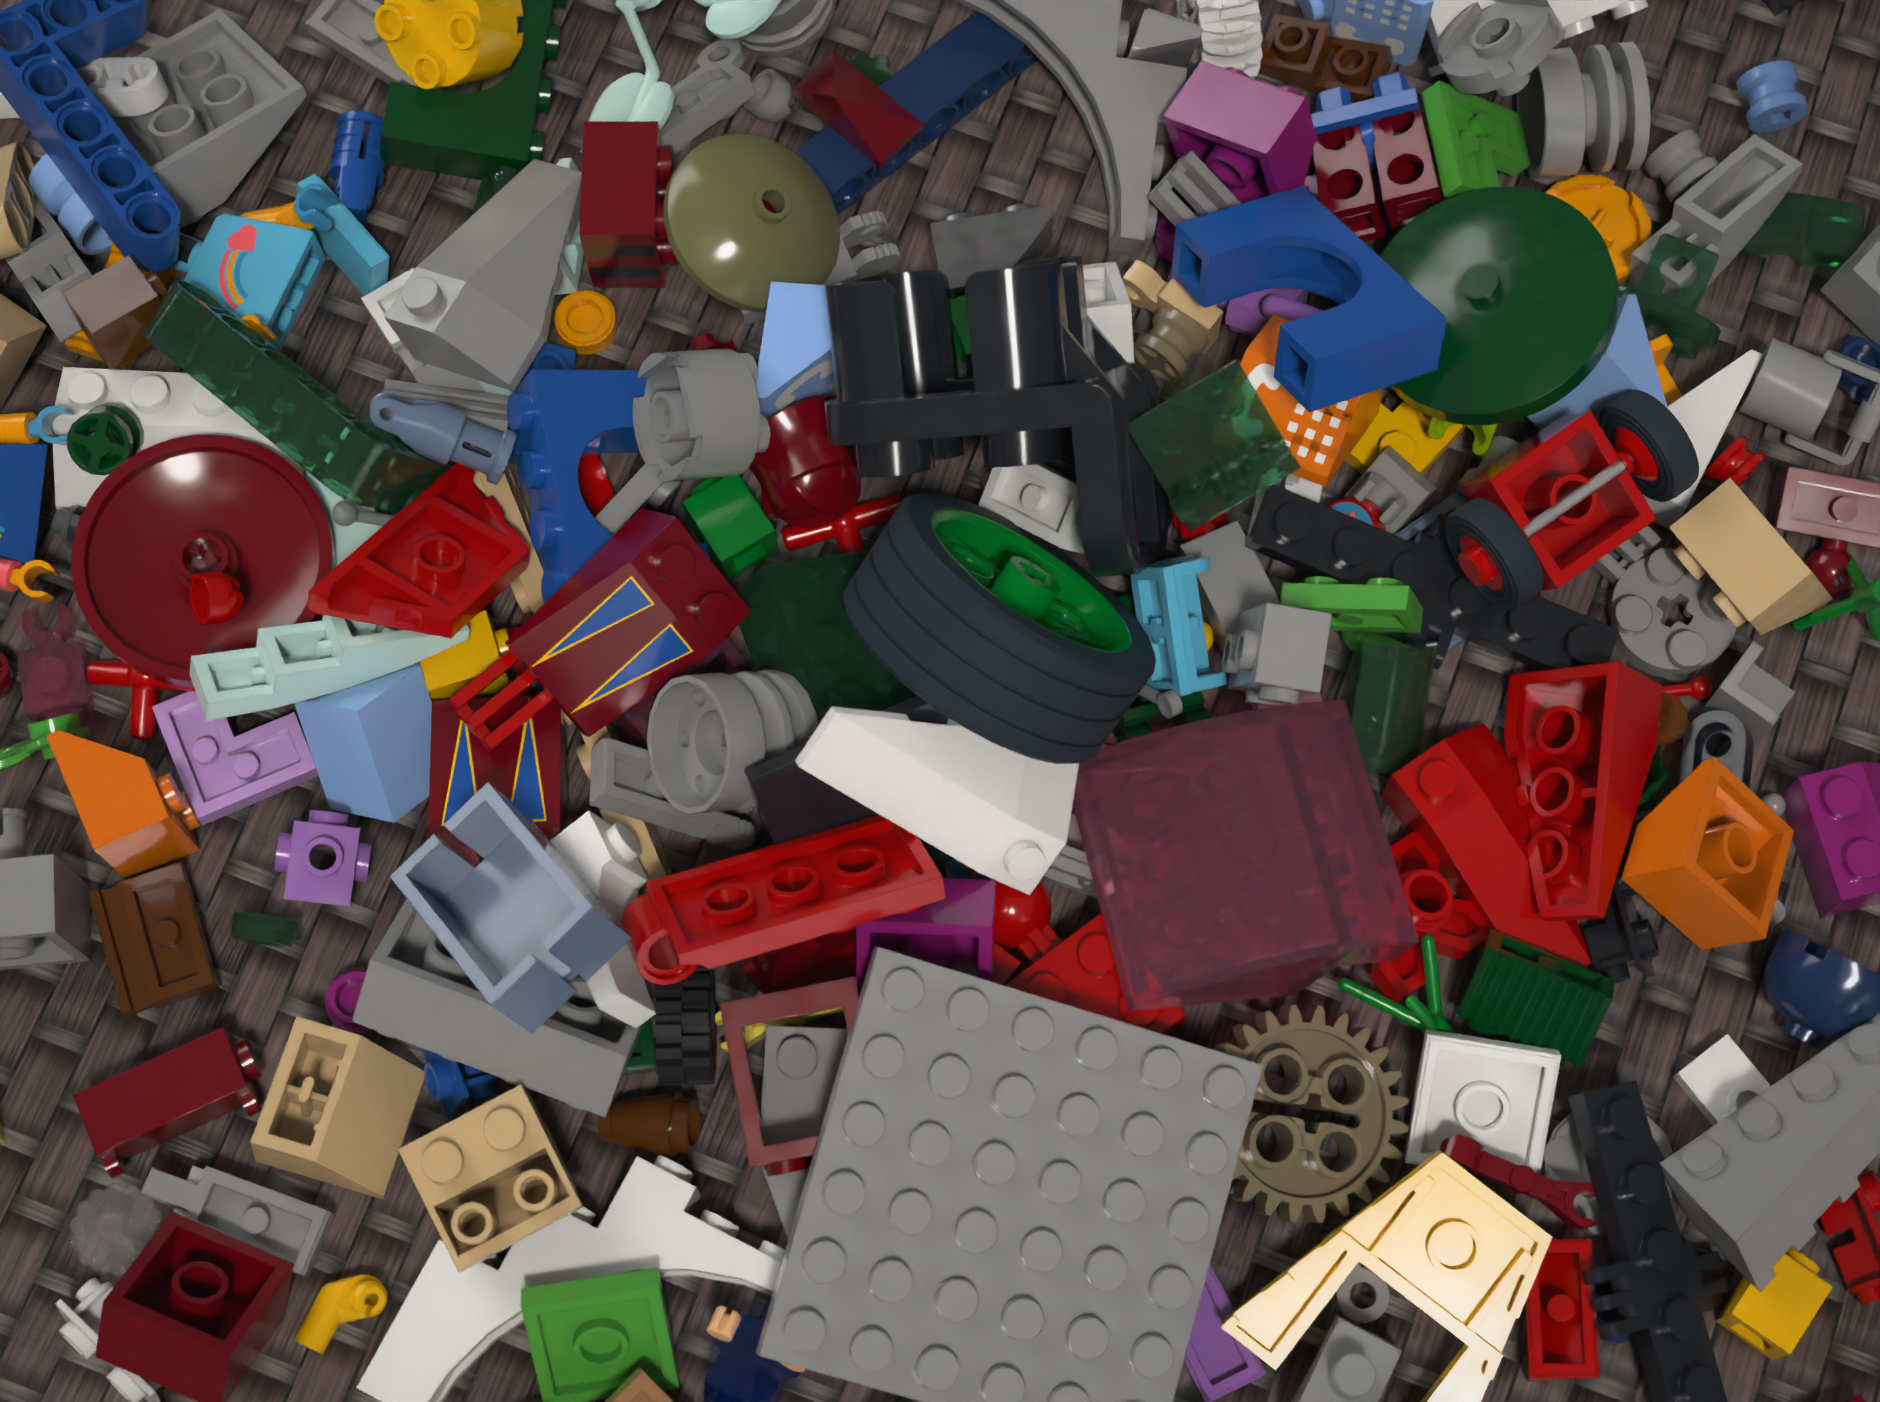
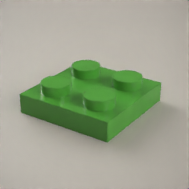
M658 1268L521 1288V1310L543 1402H591L608 1399L638 1367L662 1390L679 1388L678 1365Z

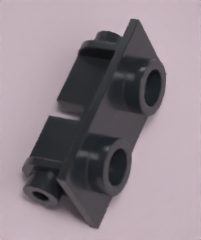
M1628 856L1621 860L1605 913L1606 923L1583 929L1594 965V972L1615 980L1614 984L1629 980L1631 977L1628 968L1636 966L1638 971L1648 977L1656 976L1651 958L1660 955L1658 942L1649 919L1639 920L1632 898V896L1638 893L1621 879Z

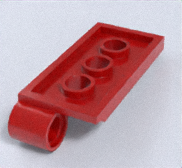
M876 815L645 882L648 893L638 897L629 904L622 915L621 926L632 937L627 942V945L641 976L653 984L672 985L688 978L699 965L712 969L826 934L847 932L863 923L894 914L914 912L924 905L944 900L946 897L943 877L919 837L885 817Z

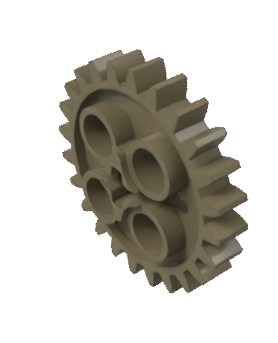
M1297 1005L1281 1006L1279 1022L1271 1011L1255 1013L1257 1031L1248 1024H1237L1232 1027L1234 1036L1239 1044L1238 1047L1228 1043H1219L1214 1047L1216 1051L1263 1065L1254 1097L1255 1100L1277 1105H1300V1107L1309 1110L1350 1114L1356 1119L1355 1126L1351 1128L1334 1123L1304 1122V1120L1295 1117L1250 1112L1232 1179H1239L1232 1198L1235 1201L1247 1202L1257 1194L1255 1213L1259 1215L1271 1216L1279 1205V1216L1283 1222L1297 1223L1303 1211L1307 1222L1323 1223L1326 1207L1333 1216L1345 1217L1349 1215L1347 1195L1356 1202L1369 1203L1372 1198L1365 1181L1369 1180L1375 1183L1389 1182L1390 1178L1387 1172L1380 1165L1382 1158H1402L1403 1154L1389 1143L1391 1134H1402L1409 1131V1126L1393 1119L1392 1111L1409 1104V1100L1402 1096H1392L1389 1090V1086L1397 1082L1402 1077L1401 1071L1381 1070L1379 1065L1390 1051L1387 1046L1365 1048L1371 1033L1369 1027H1356L1346 1033L1349 1014L1344 1012L1333 1013L1325 1022V1012L1321 1005L1307 1006L1302 1017ZM1272 1058H1276L1281 1063L1285 1075L1283 1085L1276 1093L1267 1086L1264 1076L1266 1065ZM1335 1068H1338L1343 1073L1347 1085L1345 1095L1339 1102H1336L1328 1091V1079ZM1267 1124L1275 1133L1277 1145L1274 1153L1265 1160L1256 1148V1137L1258 1131ZM1329 1134L1336 1140L1339 1150L1337 1161L1330 1169L1322 1163L1319 1151L1321 1142Z

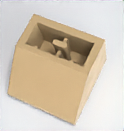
M296 1016L250 1141L255 1161L384 1199L400 1155L398 1149L403 1146L425 1083L424 1070L361 1035Z
M522 1085L505 1092L398 1149L459 1273L583 1207L564 1159L532 1095Z

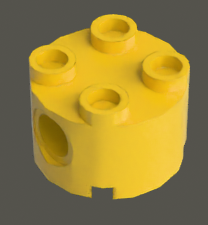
M384 0V4L378 7L374 17L375 29L378 35L385 40L397 66L418 87L424 89L452 86L497 76L513 63L522 47L524 32L517 33V17L524 16L521 0Z

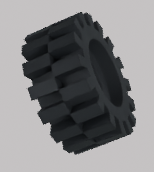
M699 965L692 975L681 982L672 985L655 984L656 1002H654V1009L657 1012L654 1025V1037H656L655 1058L657 1059L656 1069L660 1085L715 1083L717 1057L715 1014L717 1013V1004L715 1001L716 986L713 968L708 969Z

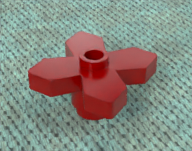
M1417 831L1410 833L1382 854L1380 857V883L1350 873L1325 890L1316 901V906L1337 933L1377 938L1369 976L1385 997L1397 1003H1400L1425 985L1421 938L1425 934H1430L1434 937L1436 953L1460 961L1484 944L1491 929L1470 901L1453 899V891L1450 884L1438 873L1439 859Z

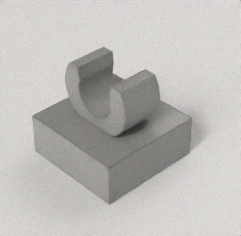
M1390 446L1377 457L1347 492L1345 497L1354 496L1359 502H1362L1364 499L1374 502L1382 512L1379 520L1385 524L1386 532L1395 535L1437 488Z

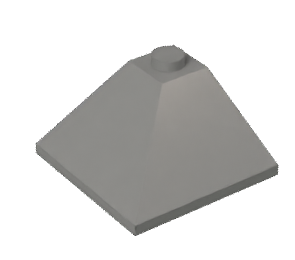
M221 9L136 56L150 58L157 63L169 90L168 98L163 105L145 115L112 117L177 203L180 210V229L199 221L206 213L225 203L307 96L303 86Z

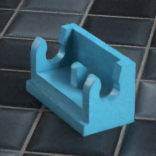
M1186 555L1151 563L1140 574L1130 575L1136 619L1149 636L1156 658L1154 673L1146 685L1162 693L1174 690L1179 696H1185L1193 692L1227 684L1225 672H1214V668H1209L1196 573L1211 569L1209 556L1198 558V555Z

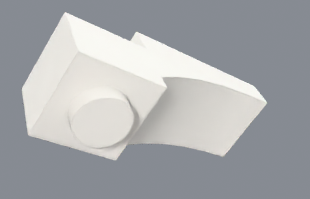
M588 810L550 840V842L621 924L624 911L631 902L638 898L639 889L646 884L645 882L649 881L637 858L642 853V849L632 832L622 823L616 822L614 825H611ZM627 943L586 981L600 1010L635 1029L657 1013L649 996L645 980L637 969Z

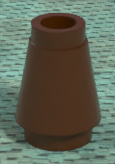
M681 1092L617 1100L612 1102L606 1117L600 1115L598 1117L599 1138L603 1142H613L614 1144L677 1159L680 1153H693L697 1147L700 1134L699 1104L697 1100L684 1099Z

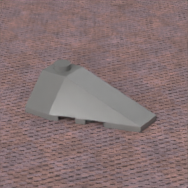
M533 159L415 268L384 316L415 360L500 388L515 391L547 337L550 323L545 315L551 292L559 291L563 276L558 268L564 245L572 240L579 215L582 172Z

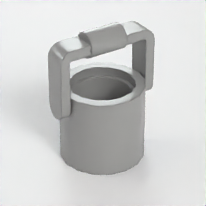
M1770 338L1761 353L1763 356L1740 400L1738 411L1787 431L1783 440L1789 445L1837 465L1850 464L1855 459L1862 442L1870 443L1880 423V370L1833 350L1827 349L1823 358L1777 339ZM1843 368L1872 380L1875 384L1868 399L1863 398L1846 432L1849 437L1842 451H1838L1810 438L1819 426L1829 406Z

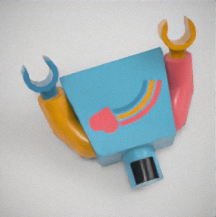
M314 183L307 185L299 192L294 202L282 206L248 211L240 216L221 214L215 218L204 241L180 232L179 256L175 264L170 268L187 274L184 279L183 290L193 305L192 317L217 351L243 355L253 365L258 364L261 360V356L255 351L257 347L271 355L278 356L326 260L314 232L310 231V229L315 227L321 232L330 231L333 222L323 213L328 207L338 205L339 199L320 185Z

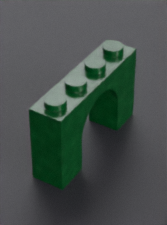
M521 0L524 16L517 17V33L524 32L522 47L516 56L517 62L503 80L490 88L473 93H453L390 82L380 143V158L385 164L506 185L533 159L541 161L545 132L533 130L536 112L548 114L553 78L542 76L544 59L556 61L561 25L551 24L550 19L552 7L564 9L565 0Z

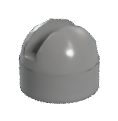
M773 69L762 71L752 81L757 94L746 101L743 106L757 118L766 122L777 123L791 114L789 106L794 105L796 102V98L792 95L793 87L787 79Z

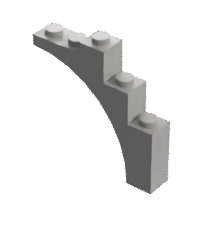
M954 0L989 17L1018 38L1058 78L1083 117L1100 159L1109 205L1108 253L1133 256L1145 239H1152L1155 231L1158 208L1152 202H1149L1147 196L1150 193L1151 180L1157 181L1161 174L1164 158V146L1162 144L1168 145L1171 141L1163 115L1185 85L1187 68L1123 58L1129 36V21L1120 20L1122 0Z

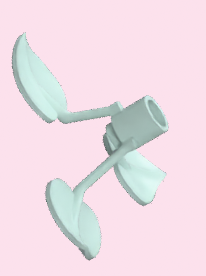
M662 0L616 1L615 5L625 15L644 60L646 73L645 75L630 73L611 83L599 97L589 121H658L660 130L666 123L673 108L675 92L668 83L657 82L660 70L636 12L655 7ZM781 0L694 1L705 7L710 6L705 22L707 28L715 36L721 39H735L753 32L762 25L774 12Z

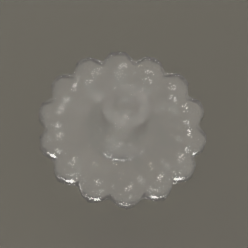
M113 1183L106 1190H93L90 1193L89 1200L78 1204L76 1208L77 1217L72 1219L69 1224V1229L74 1234L70 1240V1246L73 1250L79 1252V1262L84 1266H91L93 1272L98 1275L110 1272L115 1277L123 1276L160 1228L159 1225L163 1215L160 1210L154 1208L155 1201L148 1198L147 1195L141 1194L140 1189L135 1185L123 1188L120 1184Z

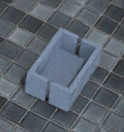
M487 782L444 823L450 833L484 858L477 867L433 834L390 875V878L490 1005L533 1034L577 992L570 983L577 975L588 981L632 937L528 814Z

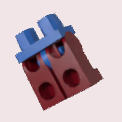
M1401 72L1378 77L1372 83L1375 98L1356 103L1352 102L1349 89L1337 87L1321 91L1317 95L1316 113L1311 114L1317 135L1313 155L1319 201L1364 242L1386 237L1374 177L1375 174H1379L1383 202L1394 235L1398 234L1416 216L1443 201L1426 122L1416 87L1410 89Z

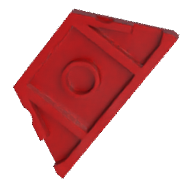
M456 463L315 584L308 592L307 609L316 614L452 638L528 568L530 548L518 531L505 522L504 512L493 496L488 498L482 496L473 483L474 470Z

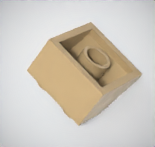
M1728 478L1669 527L1682 542L1672 552L1697 581L1708 573L1722 591L1712 599L1737 628L1748 620L1762 635L1822 608L1833 599L1814 573L1731 478Z

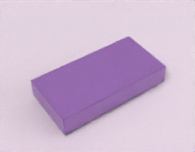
M1211 1264L1209 1265L1183 1362L1202 1402H1214L1266 1375L1258 1356L1220 1326L1221 1321L1234 1309Z

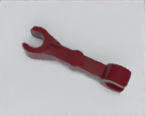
M1454 1134L1450 1138L1442 1140L1439 1150L1471 1175H1480L1507 1187L1514 1194H1524L1540 1201L1566 1226L1572 1229L1583 1230L1596 1225L1594 1220L1578 1215L1573 1205L1577 1194L1584 1196L1590 1201L1597 1202L1592 1183L1551 1180L1535 1173L1529 1166H1518L1484 1151V1146L1479 1142L1461 1134Z

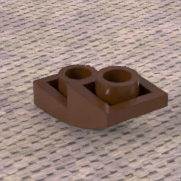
M1274 14L1261 47L1263 57L1260 61L1261 67L1259 71L1316 95L1321 91L1337 87L1349 89L1352 102L1356 103L1375 98L1372 83L1378 77L1388 75L1393 56L1391 47L1387 45L1334 37L1331 24L1328 22Z

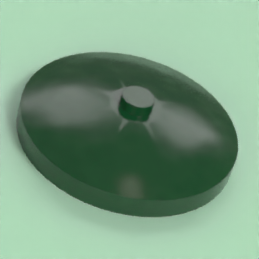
M1490 187L1461 193L1443 200L1428 208L1404 226L1390 241L1380 256L1446 317L1445 336L1442 341L1438 370L1390 385L1391 389L1410 406L1439 420L1464 425H1493L1519 420L1552 406L1579 386L1592 372L1606 351L1615 330L1619 311V284L1615 267L1602 236L1594 225L1576 208L1555 196L1541 191L1519 187Z

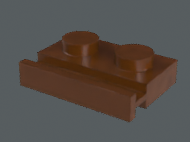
M180 862L118 882V886L101 892L98 889L89 892L120 1010L125 1017L129 1019L138 1016L137 1013L154 1007L159 1009L220 988L188 873Z

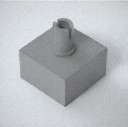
M2 808L3 817H0V970L91 961L90 886L54 854L26 857L27 812L17 808Z

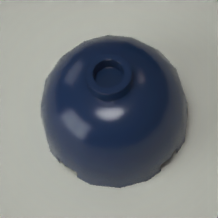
M1785 926L1782 928L1770 951L1764 968V989L1769 1002L1782 1015L1788 1018L1782 1030L1819 1049L1824 1038L1836 1042L1854 1028L1868 1022L1880 1012L1879 974L1831 949L1810 941L1809 938Z

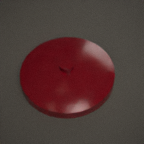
M208 434L179 437L155 444L130 457L114 469L102 481L86 504L77 524L71 554V573L78 604L85 619L103 644L118 659L135 671L152 679L183 687H194L190 677L191 656L256 647L257 633L260 628L319 621L322 615L307 609L308 592L336 566L333 533L327 515L318 496L300 472L285 459L258 444L240 438ZM217 571L227 573L236 578L240 583L239 591L244 594V604L241 612L232 620L224 623L200 625L194 618L190 605L189 589L193 575L195 573Z

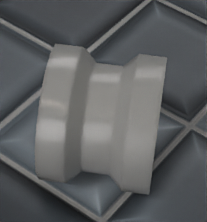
M1687 129L1668 139L1648 157L1644 164L1645 170L1652 178H1659L1665 184V195L1673 206L1678 198L1719 164L1715 157L1705 156L1700 149L1701 139L1693 129Z

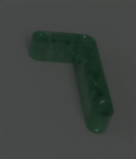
M175 279L142 332L143 336L152 345L318 481L337 495L354 504L399 513L456 464V462L450 460L446 465L418 455L398 435L370 424L218 300L189 282Z

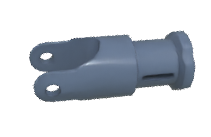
M383 392L374 396L370 403V418L374 425L398 435L418 455L446 465L451 460L486 474L487 482L494 485L498 484L513 450L517 432L507 429L504 433H500L468 420L465 411L440 401L407 400L393 393ZM389 408L391 412L384 414L381 412V409ZM463 442L470 443V444H472V445H475V446H477V447H480V448H482V449H485V450H487V451H489V452L483 451V450H481V449H478V448H476V447H473V446L468 445V444L463 443Z

